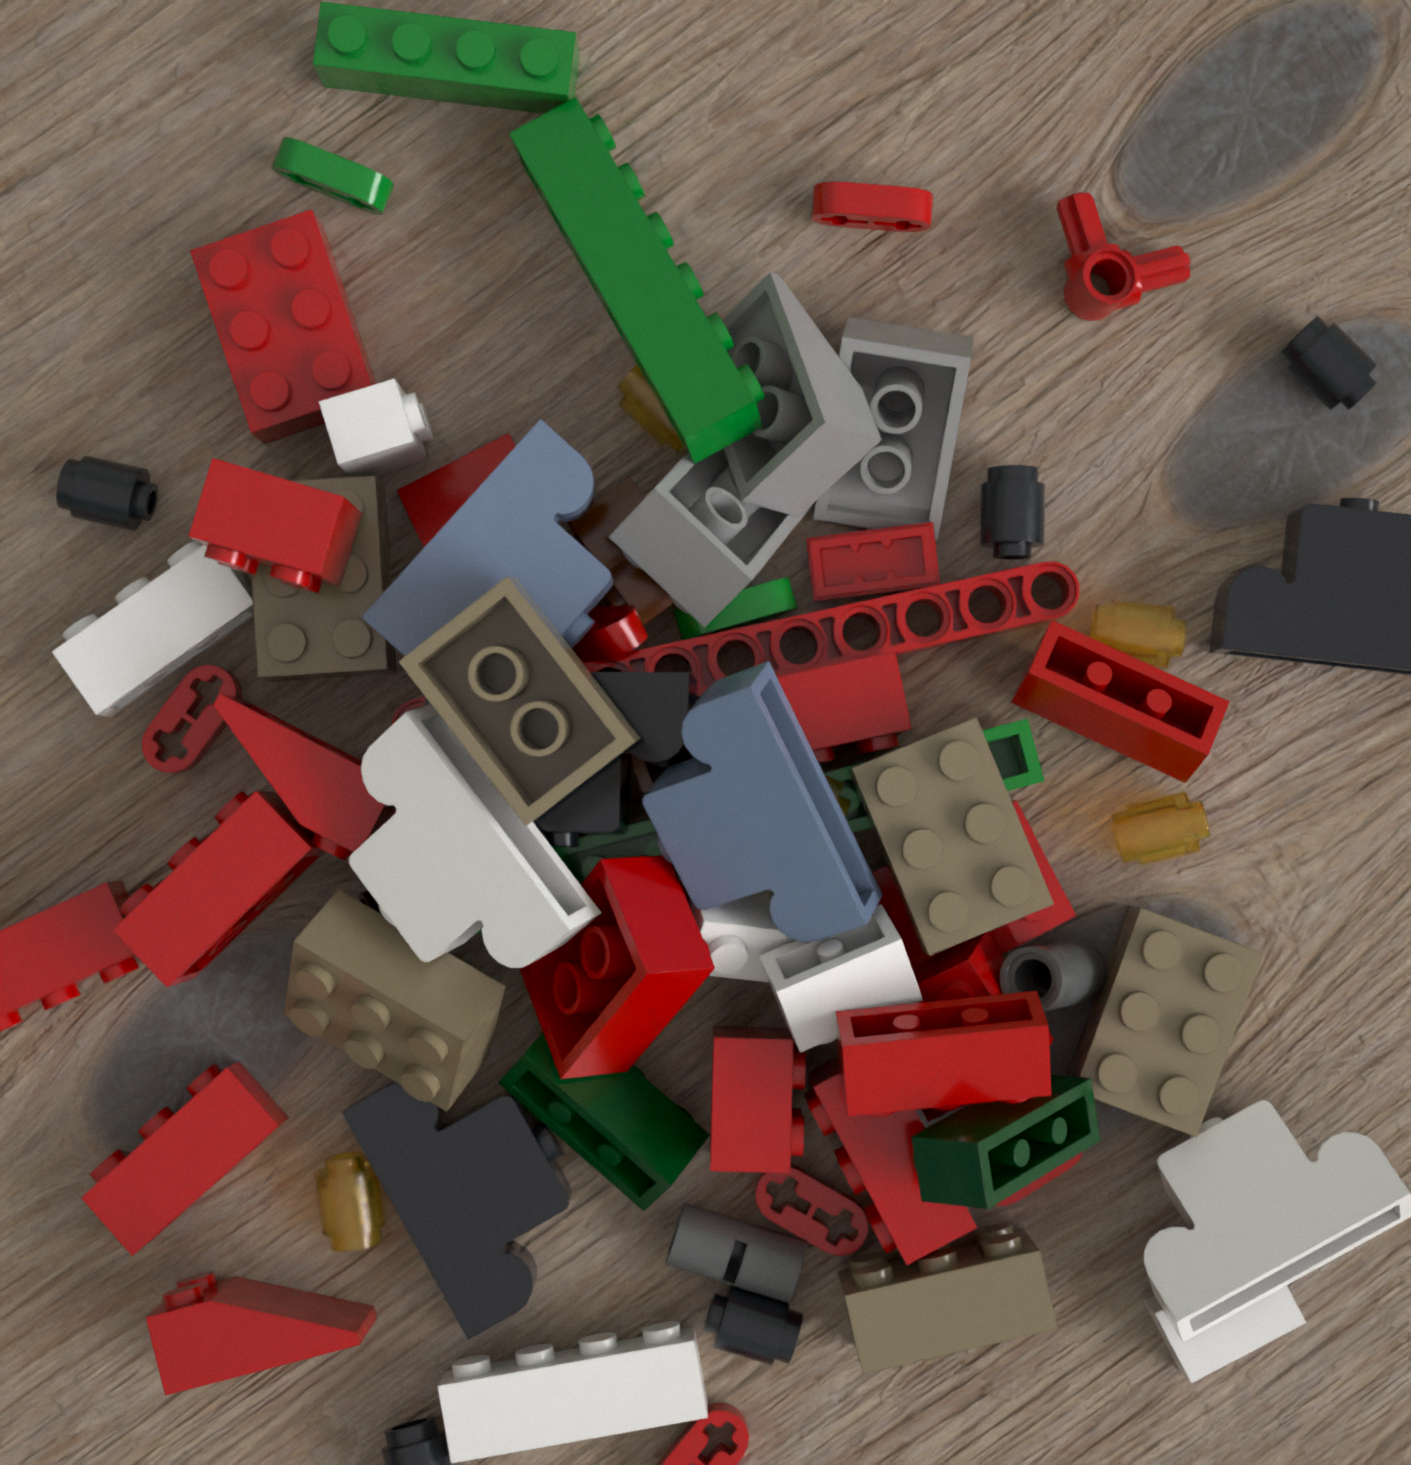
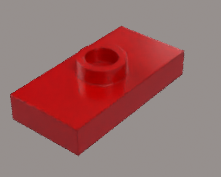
M933 522L806 538L813 601L815 602L921 589L941 584Z

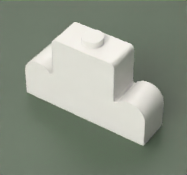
M431 704L405 712L367 749L361 764L363 783L368 793L378 802L388 806L394 805L396 813L350 855L349 864L379 904L383 917L397 928L421 961L430 962L466 943L482 929L483 942L489 954L498 963L509 968H523L566 944L602 913L533 822L527 826L524 825Z
M1260 1100L1225 1120L1213 1118L1202 1123L1197 1137L1190 1135V1139L1159 1156L1157 1164L1164 1189L1190 1230L1185 1227H1169L1156 1233L1150 1238L1144 1250V1265L1154 1296L1181 1341L1185 1342L1410 1218L1411 1193L1379 1146L1369 1137L1360 1133L1343 1132L1331 1136L1322 1144L1317 1154L1318 1160L1311 1162L1273 1105L1267 1100Z

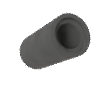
M1074 940L1016 949L1003 962L999 979L1003 994L1037 991L1043 1010L1047 1011L1084 1004L1093 1000L1104 987L1107 971L1104 959L1095 947L1086 942Z
M684 1202L665 1265L789 1303L799 1279L807 1241Z

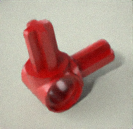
M1079 192L1071 194L1057 203V213L1071 257L1064 262V268L1068 277L1063 289L1064 299L1069 310L1078 318L1087 321L1101 320L1109 316L1114 310L1138 304L1142 293L1183 283L1189 279L1190 258L1188 253H1185L1180 246L1176 245L1133 257L1126 249L1120 250L1119 245L1108 244L1093 196L1090 193ZM1090 274L1099 275L1107 281L1110 287V296L1103 295L1094 289L1090 280Z

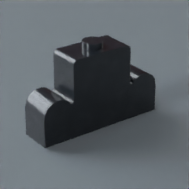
M1341 498L1339 506L1307 504L1290 513L1286 521L1281 574L1277 570L1266 566L1250 567L1227 578L1218 588L1214 604L1209 653L1411 675V515L1378 511L1379 501L1365 498Z
M590 672L641 739L533 821L552 847H578V835L619 836L628 831L631 755L634 754L644 762L659 767L675 765L689 755L690 752L684 745L681 732L683 720L697 702V679L689 672ZM425 697V705L431 704Z
M394 1080L343 1110V1116L467 1339L473 1338L523 1308L534 1289L537 1279V1266L533 1255L526 1247L510 1241L566 1210L573 1192L556 1161L564 1153L553 1131L544 1123L537 1126L528 1109L506 1090L448 1123L441 1121V1117L444 1114L443 1109L431 1102H423L413 1098L403 1089L401 1084Z

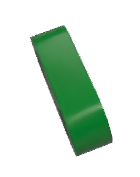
M283 137L271 169L277 174L298 185L376 215L383 214L394 187V183L390 179L368 167L290 137Z
M782 578L743 589L705 628L691 614L685 613L680 609L673 611L680 638L681 640H686L760 622L798 609L789 578Z

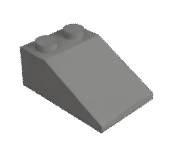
M770 272L723 320L734 343V347L729 349L727 353L736 368L746 363L748 364L765 396V399L757 403L763 427L725 447L724 451L741 501L799 517L882 439L863 389L780 275Z
M854 317L847 318L839 358L863 389L882 440L816 500L813 519L869 529L933 522L935 538L938 540L970 368L973 337Z
M724 448L696 464L693 463L687 453L614 530L609 538L622 549L624 556L631 564L643 569L670 595L672 601L680 610L691 614L705 628L754 579L810 507L799 517L743 502L741 501Z

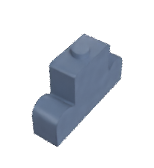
M540 419L364 613L362 618L400 653L406 656L505 577L509 576L520 581L568 645L573 648L595 623L587 614L613 586L610 571L558 525L560 521L569 522L579 519L589 511L594 503L597 488L589 464L582 455Z
M767 661L721 678L709 685L688 712L682 724L681 734L684 745L694 758L665 768L642 801L657 831V843L660 852L667 862L674 865L693 904L700 910H707L765 890H771L774 894L771 898L769 910L773 923L780 932L793 940L801 942L818 941L867 925L883 894L770 662Z

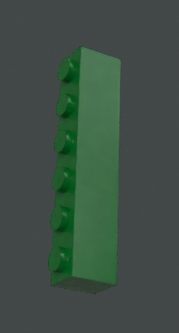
M574 97L511 131L509 135L524 170L693 463H698L762 428L763 424L757 403L765 399L758 380L747 363L736 368L727 353L729 349L734 347V343L725 324L717 312L706 317L697 300L703 297L704 293L693 270L686 261L676 266L667 250L674 246L672 237L657 211L646 216L638 200L645 197V194L629 163L626 162L617 167L609 152L614 150L616 145L602 117L596 114L588 118L577 97Z

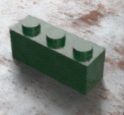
M543 1032L498 1082L642 1211H645L673 1185L710 1136L707 1131L694 1121L687 1110L671 1101L646 1079L643 1072L634 1064L627 1072L560 1079Z
M1051 1075V1096L1029 1098L1024 1102L1014 1104L1000 1101L969 1104L911 1136L914 1151L913 1162L917 1171L921 1201L989 1209L1099 1142L1100 1134L1091 1078Z

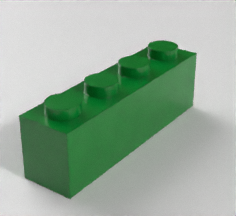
M320 2L313 67L326 88L545 114L575 97L580 53L576 32Z

